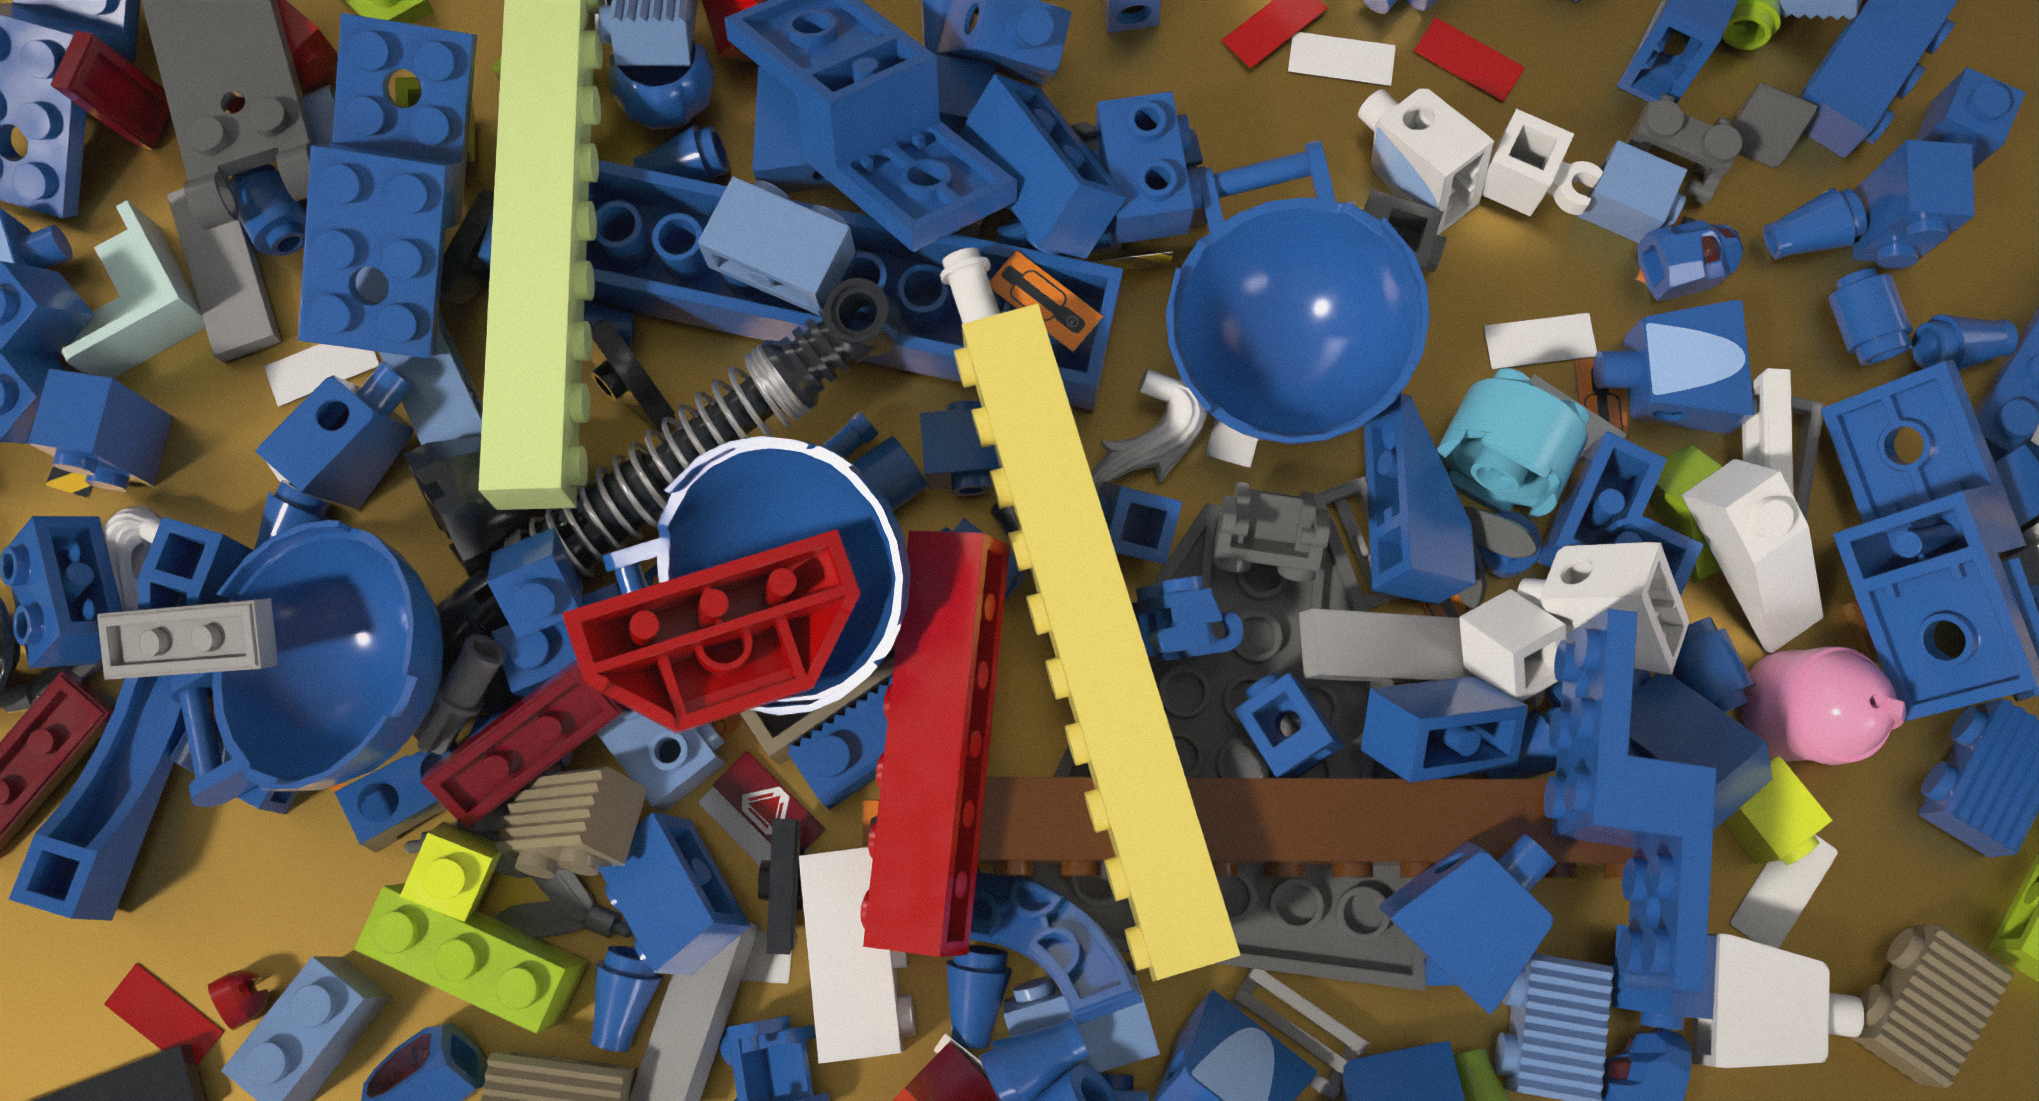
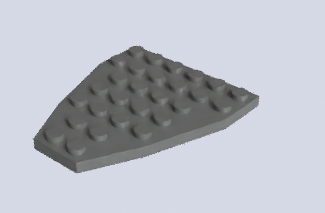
M1206 503L1167 560V564L1163 566L1151 586L1159 585L1167 580L1203 576L1204 589L1211 588L1212 595L1221 614L1233 611L1239 616L1243 624L1242 640L1235 649L1230 651L1168 661H1160L1157 656L1148 657L1185 778H1276L1234 712V709L1248 700L1245 696L1246 690L1260 679L1273 673H1278L1280 677L1291 673L1301 679L1335 733L1340 736L1346 747L1299 778L1403 779L1361 750L1370 688L1394 686V682L1304 679L1299 613L1313 608L1370 612L1333 519L1329 518V540L1327 547L1323 550L1320 570L1316 573V578L1312 581L1301 582L1281 576L1277 572L1278 566L1252 563L1251 569L1246 572H1231L1213 564L1219 511L1222 505ZM1221 622L1211 623L1214 637L1218 639L1223 638L1225 635L1223 624ZM1289 713L1281 721V730L1285 736L1293 735L1301 727V719L1297 713ZM1068 745L1053 777H1092L1088 763L1075 765ZM1034 864V876H1031V880L1040 882L1063 894L1068 901L1085 912L1094 922L1096 921L1102 927L1120 952L1130 953L1125 929L1136 926L1128 898L1119 901L1115 900L1105 864H1102V876L1098 877L1061 876V864ZM1237 865L1238 877L1217 878L1241 956L1215 964L1426 991L1424 959L1427 958V955L1378 908L1384 900L1413 880L1400 878V866H1373V878H1332V865H1305L1306 877L1268 878L1264 877V865Z

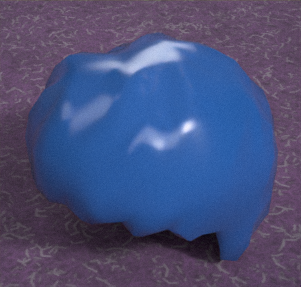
M694 42L691 66H616L613 52L608 58L609 68L606 75L610 96L631 122H637L648 129L656 131L668 128L680 129L688 124L692 117L704 112L709 106L714 87V69L708 58L707 50L702 44Z

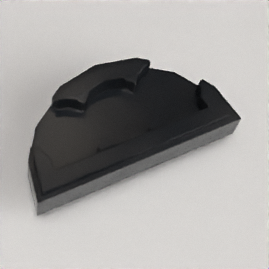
M483 189L478 194L444 253L441 299L452 303H465L478 293L485 282L489 283L490 271L479 259L478 253L494 205L493 192Z
M605 319L599 320L591 327V360L596 368L590 372L593 380L607 397L613 401L621 398L644 422L660 432L662 430L663 417L676 419L674 416L675 412L611 322Z
M772 818L771 860H762L760 864L759 900L769 901L766 954L790 955L798 939L796 933L797 910L802 909L803 906L799 856L805 855V848L800 846V835L802 834L803 826L796 819Z

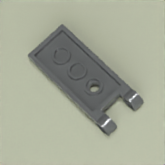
M141 0L188 179L184 183L185 197L198 224L203 229L208 230L237 221L239 219V210L228 176L273 162H277L280 176L291 197L295 201L306 199L308 196L311 145H316L277 0ZM240 97L245 98V105L241 111L234 114L226 112L228 105L233 100Z

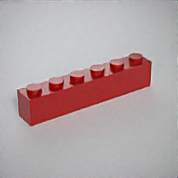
M909 530L907 554L911 571L908 608L898 637L892 645L895 653L893 678L884 697V715L888 724L885 751L880 755L876 767V781L880 789L877 820L871 827L868 839L869 854L873 860L870 887L863 898L860 912L861 923L865 929L863 947L935 957L968 955L1010 551L1009 544L985 533Z

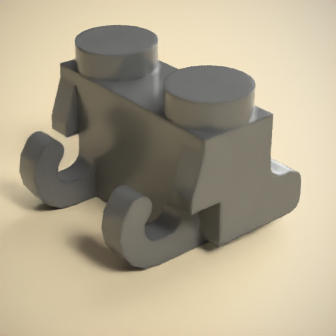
M1663 92L1656 102L1650 100L1643 107L1638 121L1631 129L1625 143L1645 152H1648L1653 145H1656L1694 161L1695 165L1692 171L1704 177L1702 182L1692 179L1685 193L1694 196V201L1707 205L1720 180L1730 170L1735 156L1740 152L1743 138L1731 126V120L1719 116L1713 125L1684 114L1681 108L1674 103L1675 97Z
M1236 482L1233 496L1223 495L1216 530L1213 564L1220 569L1231 572L1249 571L1252 563L1278 566L1277 572L1287 579L1301 582L1312 581L1320 570L1323 550L1327 547L1329 540L1330 522L1328 510L1316 508L1314 492L1300 491L1299 496L1252 490L1250 489V483Z

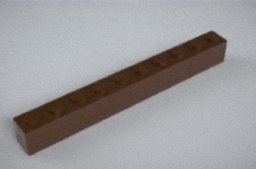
M986 777L979 845L980 863L993 864V876H1034V864H1061V876L1066 877L1102 876L1104 860L1115 857L1108 830L1096 833L1089 815L1084 792L1095 789L1092 777ZM1186 778L1216 878L1238 877L1237 865H1264V877L1302 878L1306 877L1305 865H1332V878H1373V866H1400V878L1414 879L1467 841L1482 847L1498 861L1523 834L1528 835L1538 843L1556 862L1555 866L1542 879H1578V867H1603L1604 879L1622 880L1625 864L1629 858H1633L1634 848L1552 837V818H1547L1544 813V793L1548 780L1433 779L1409 783L1405 779Z

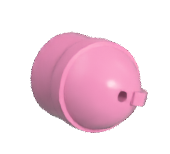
M1845 647L1783 650L1764 656L1749 672L1755 685L1743 691L1749 702L1741 706L1744 727L1767 742L1769 758L1780 755L1784 761L1814 760L1830 766L1853 763L1873 755L1885 743L1891 729L1899 728L1904 723L1906 717L1905 703L1897 700L1893 685L1887 676L1864 654Z

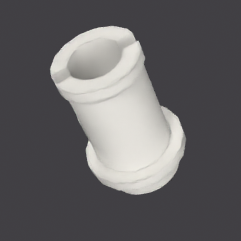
M965 248L947 255L942 260L944 270L941 272L940 277L944 284L951 287L962 323L1000 314L986 273L991 267L988 258L981 257L977 248Z

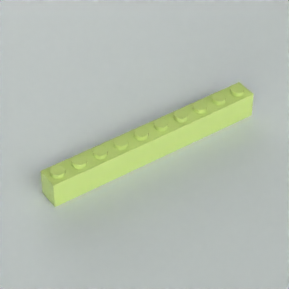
M504 0L478 488L497 510L576 508L577 486H585L587 482V453L584 446H579L580 423H587L590 417L589 390L586 383H581L582 361H590L592 357V333L589 322L584 321V300L593 299L595 280L592 264L590 261H586L587 241H594L597 233L595 207L592 201H588L589 182H597L599 176L598 153L595 144L590 143L591 125H599L601 120L600 96L597 87L593 86V69H601L603 64V47L600 33L598 30H595V14H599L600 5H605V0Z

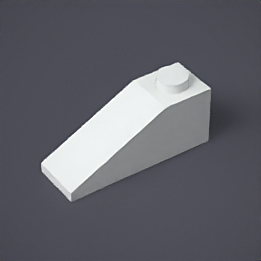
M1733 459L1682 494L1684 501L1765 651L1775 652L1824 618L1809 525L1780 470Z

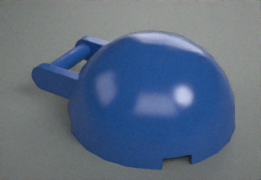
M1321 140L1305 143V151L1214 174L1211 167L1197 170L1210 233L1197 241L1181 269L1176 267L1166 309L1169 348L1180 377L1198 402L1223 424L1243 435L1289 445L1324 442L1355 431L1387 409L1409 383L1416 367L1420 363L1430 320L1427 284L1415 253L1385 217L1380 221L1351 203L1336 202ZM1308 176L1311 177L1315 198L1302 197L1268 201L1237 213L1226 221L1223 220L1219 198Z
M759 436L726 442L698 456L664 490L671 493V496L658 521L659 538L602 556L606 571H615L621 593L625 594L648 587L641 562L657 557V573L659 583L838 529L861 594L814 688L751 709L774 715L814 711L846 696L884 660L898 637L908 608L910 565L905 537L890 503L865 473L840 454L806 441Z
M326 520L303 523L272 536L248 554L216 593L217 595L229 598L228 602L271 598L279 666L250 670L179 674L173 676L168 682L171 699L176 703H181L196 778L189 784L193 805L211 807L224 804L259 785L258 789L268 791L324 790L375 770L393 757L422 724L434 702L442 675L443 637L440 615L429 589L418 573L399 551L383 539L367 531L352 528L341 521ZM212 696L214 702L215 720L220 731L224 746L228 751L230 757L232 758L225 763H222L212 709L209 698Z

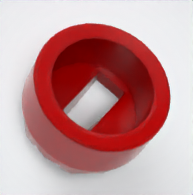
M237 970L227 973L208 984L209 995L217 1012L232 1031L254 1020L264 1010L268 1001V989L251 993L250 989L262 980L259 974L251 970Z

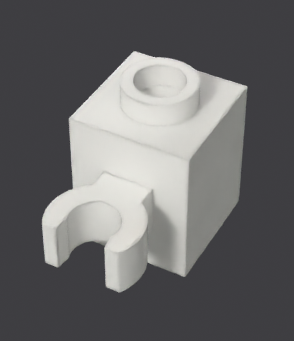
M1516 109L1490 157L1481 195L1531 216L1544 195L1548 193L1554 196L1556 204L1563 211L1573 215H1581L1589 205L1591 198L1577 193L1572 183L1579 182L1587 187L1594 188L1601 178L1603 171L1595 164L1586 161H1578L1572 164L1562 161L1574 133Z
M1512 589L1460 616L1464 668L1476 677L1521 702L1528 700L1535 706L1542 704L1545 689L1558 682L1554 675V661L1560 641L1566 640V624Z

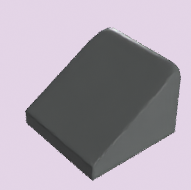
M1759 82L1736 110L1731 126L1743 138L1742 148L1738 154L1772 168H1777L1786 159L1815 114L1817 105Z

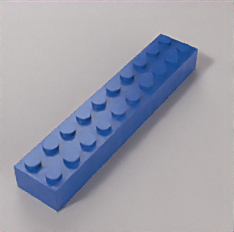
M598 160V181L589 182L588 201H592L594 204L597 220L596 238L594 241H587L586 261H590L592 264L595 280L594 297L589 301L620 310H631L638 314L765 341H780L785 336L793 341L795 340L792 333L794 329L798 326L804 332L809 329L805 323L807 319L813 317L817 322L822 319L817 314L708 267L697 242L727 186ZM789 199V201H792L810 210L814 205ZM493 208L478 253L479 259L489 271ZM829 208L842 216L847 225L850 226L856 250L840 283L854 278H864L873 281L894 302L902 316V332L898 342L891 350L880 356L866 357L862 361L961 382L954 350L964 347L963 323L950 285L944 284L941 280L940 274L944 270L942 260L955 251L965 248H977L981 257L988 258L990 262V270L986 272L990 281L1017 250L1103 316L1074 352L1048 333L1069 404L1075 407L1094 410L1120 297L1122 268L1059 255L1050 256L1040 251L953 233L912 252L871 216ZM993 291L1000 314L1017 309ZM871 305L859 309L853 316L851 329L853 331H862L870 327L875 321L877 307Z

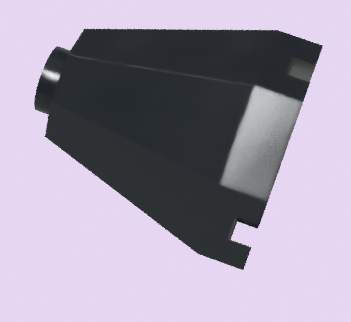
M481 437L428 442L404 454L410 464L411 474L440 531L443 530L446 537L452 539L453 543L448 546L469 578L491 561L492 552L497 551V546L505 540V537H510V533H515L516 529L529 531L530 519L532 517L544 518L546 509L497 510L478 490Z

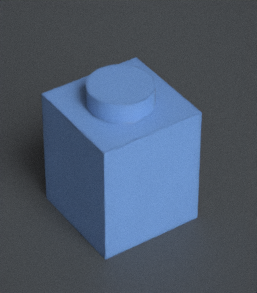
M1618 140L1599 166L1603 171L1601 178L1594 188H1589L1586 195L1591 198L1589 205L1577 217L1639 243L1648 232L1660 227L1674 225L1686 201V196L1678 193L1687 169Z

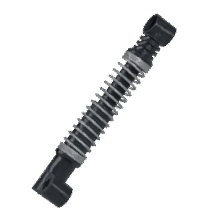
M854 278L838 284L829 293L825 306L818 311L822 319L817 322L813 317H810L805 321L809 328L807 331L804 332L798 326L792 331L795 340L791 341L786 336L780 341L766 340L761 346L757 345V350L752 349L751 354H746L745 364L751 376L738 367H729L728 376L733 388L722 380L712 379V391L715 399L705 392H696L695 403L698 411L689 405H679L678 415L681 423L672 417H663L662 430L664 434L652 429L646 430L645 442L647 446L639 442H630L628 457L619 454L613 455L612 469L597 467L595 473L596 481L587 480L586 485L589 486L584 489V486H579L576 508L546 509V519L532 517L529 523V531L516 529L515 533H510V537H505V540L497 546V550L555 527L578 575L583 574L593 577L594 570L592 565L597 561L604 564L603 555L608 554L613 549L619 551L627 548L625 540L630 536L642 540L641 528L646 524L657 527L659 521L657 516L663 512L671 496V493L664 490L698 456L726 442L751 438L748 433L756 427H759L766 437L774 438V434L764 422L773 414H776L785 427H790L791 423L781 409L793 420H800V416H805V412L810 413V409L818 405L819 393L825 389L822 380L826 378L830 383H833L839 379L835 371L839 368L843 373L848 372L851 366L847 361L851 358L858 364L866 357L880 356L890 351L898 342L902 332V316L897 306L873 281L864 278ZM865 306H876L877 315L870 327L862 331H853L851 329V321L854 314ZM734 372L745 380L740 385L737 382ZM717 385L724 388L728 392V394L725 395L723 398L719 392ZM700 397L707 400L712 405L706 411L703 407ZM684 410L696 418L688 423ZM667 422L679 429L673 436L670 434ZM650 435L659 438L664 443L655 449ZM536 522H540V524L534 527ZM490 562L435 603L440 615L443 637L441 677L448 674L461 652L466 638L473 634H479L494 640L491 631L509 625L487 583ZM500 665L487 687L489 692L487 693L485 690L483 693L485 705L480 713L492 714L497 710H508L524 698L511 693L503 665Z

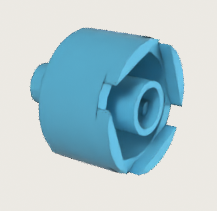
M1509 368L1499 369L1494 378L1484 379L1470 386L1444 434L1437 452L1441 460H1444L1451 469L1448 475L1454 488L1466 497L1498 512L1511 511L1513 505L1532 507L1527 517H1539L1550 513L1555 508L1587 443L1586 426L1590 416L1581 405L1569 400H1560L1552 394L1533 386L1532 381L1522 372Z

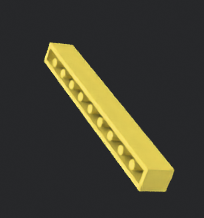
M1039 304L962 324L964 347L954 350L958 372L964 388L974 385L976 387L981 403V408L971 410L981 448L994 447L1000 467L989 471L995 497L1000 510L1012 507L1018 528L1017 531L1008 533L1013 558L1018 572L1030 569L1037 591L1036 594L1026 596L1036 634L1041 635L1049 632L1056 655L1055 658L1045 660L1055 698L1059 700L1068 697L1075 723L1065 725L1071 754L1076 766L1088 763L1095 786L1094 790L1084 792L1089 815L1095 832L1108 830L1115 857L1104 860L1110 886L1116 901L1128 898L1136 926L1125 929V935L1137 971L1149 968L1152 981L1154 982L1241 956Z

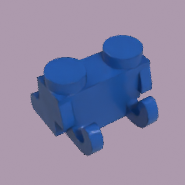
M1203 576L1163 581L1159 585L1136 588L1138 602L1132 603V607L1148 657L1157 656L1160 661L1227 652L1235 649L1240 644L1243 637L1241 619L1233 611L1221 614L1212 595L1211 588L1204 589ZM1221 622L1225 627L1223 638L1218 639L1214 637L1211 623Z
M787 1015L727 1027L720 1040V1051L724 1061L733 1067L737 1093L734 1101H830L829 1092L816 1094L813 1092L805 1040L816 1038L815 1024L791 1028L790 1017Z

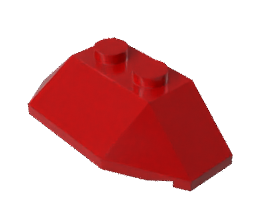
M838 529L566 611L562 613V617L584 684L670 731L679 734L812 690L861 593Z

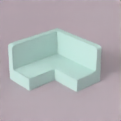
M129 200L116 206L127 230L94 247L120 297L92 311L95 316L73 340L72 344L62 349L67 363L89 375L115 378L206 328L195 290L161 227Z

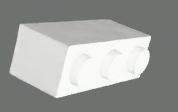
M868 847L799 856L819 1064L902 1053L906 1050L904 1037L916 1035L911 994L900 996L897 968L908 967V953L863 947L865 929L861 923L860 912L863 898L870 887L873 860L869 854Z

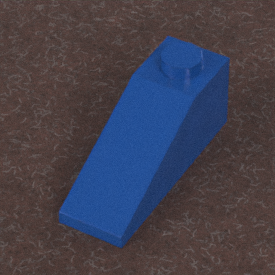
M1400 393L1387 409L1364 424L1372 591L1438 605L1476 584V557L1473 550L1472 524L1412 397Z

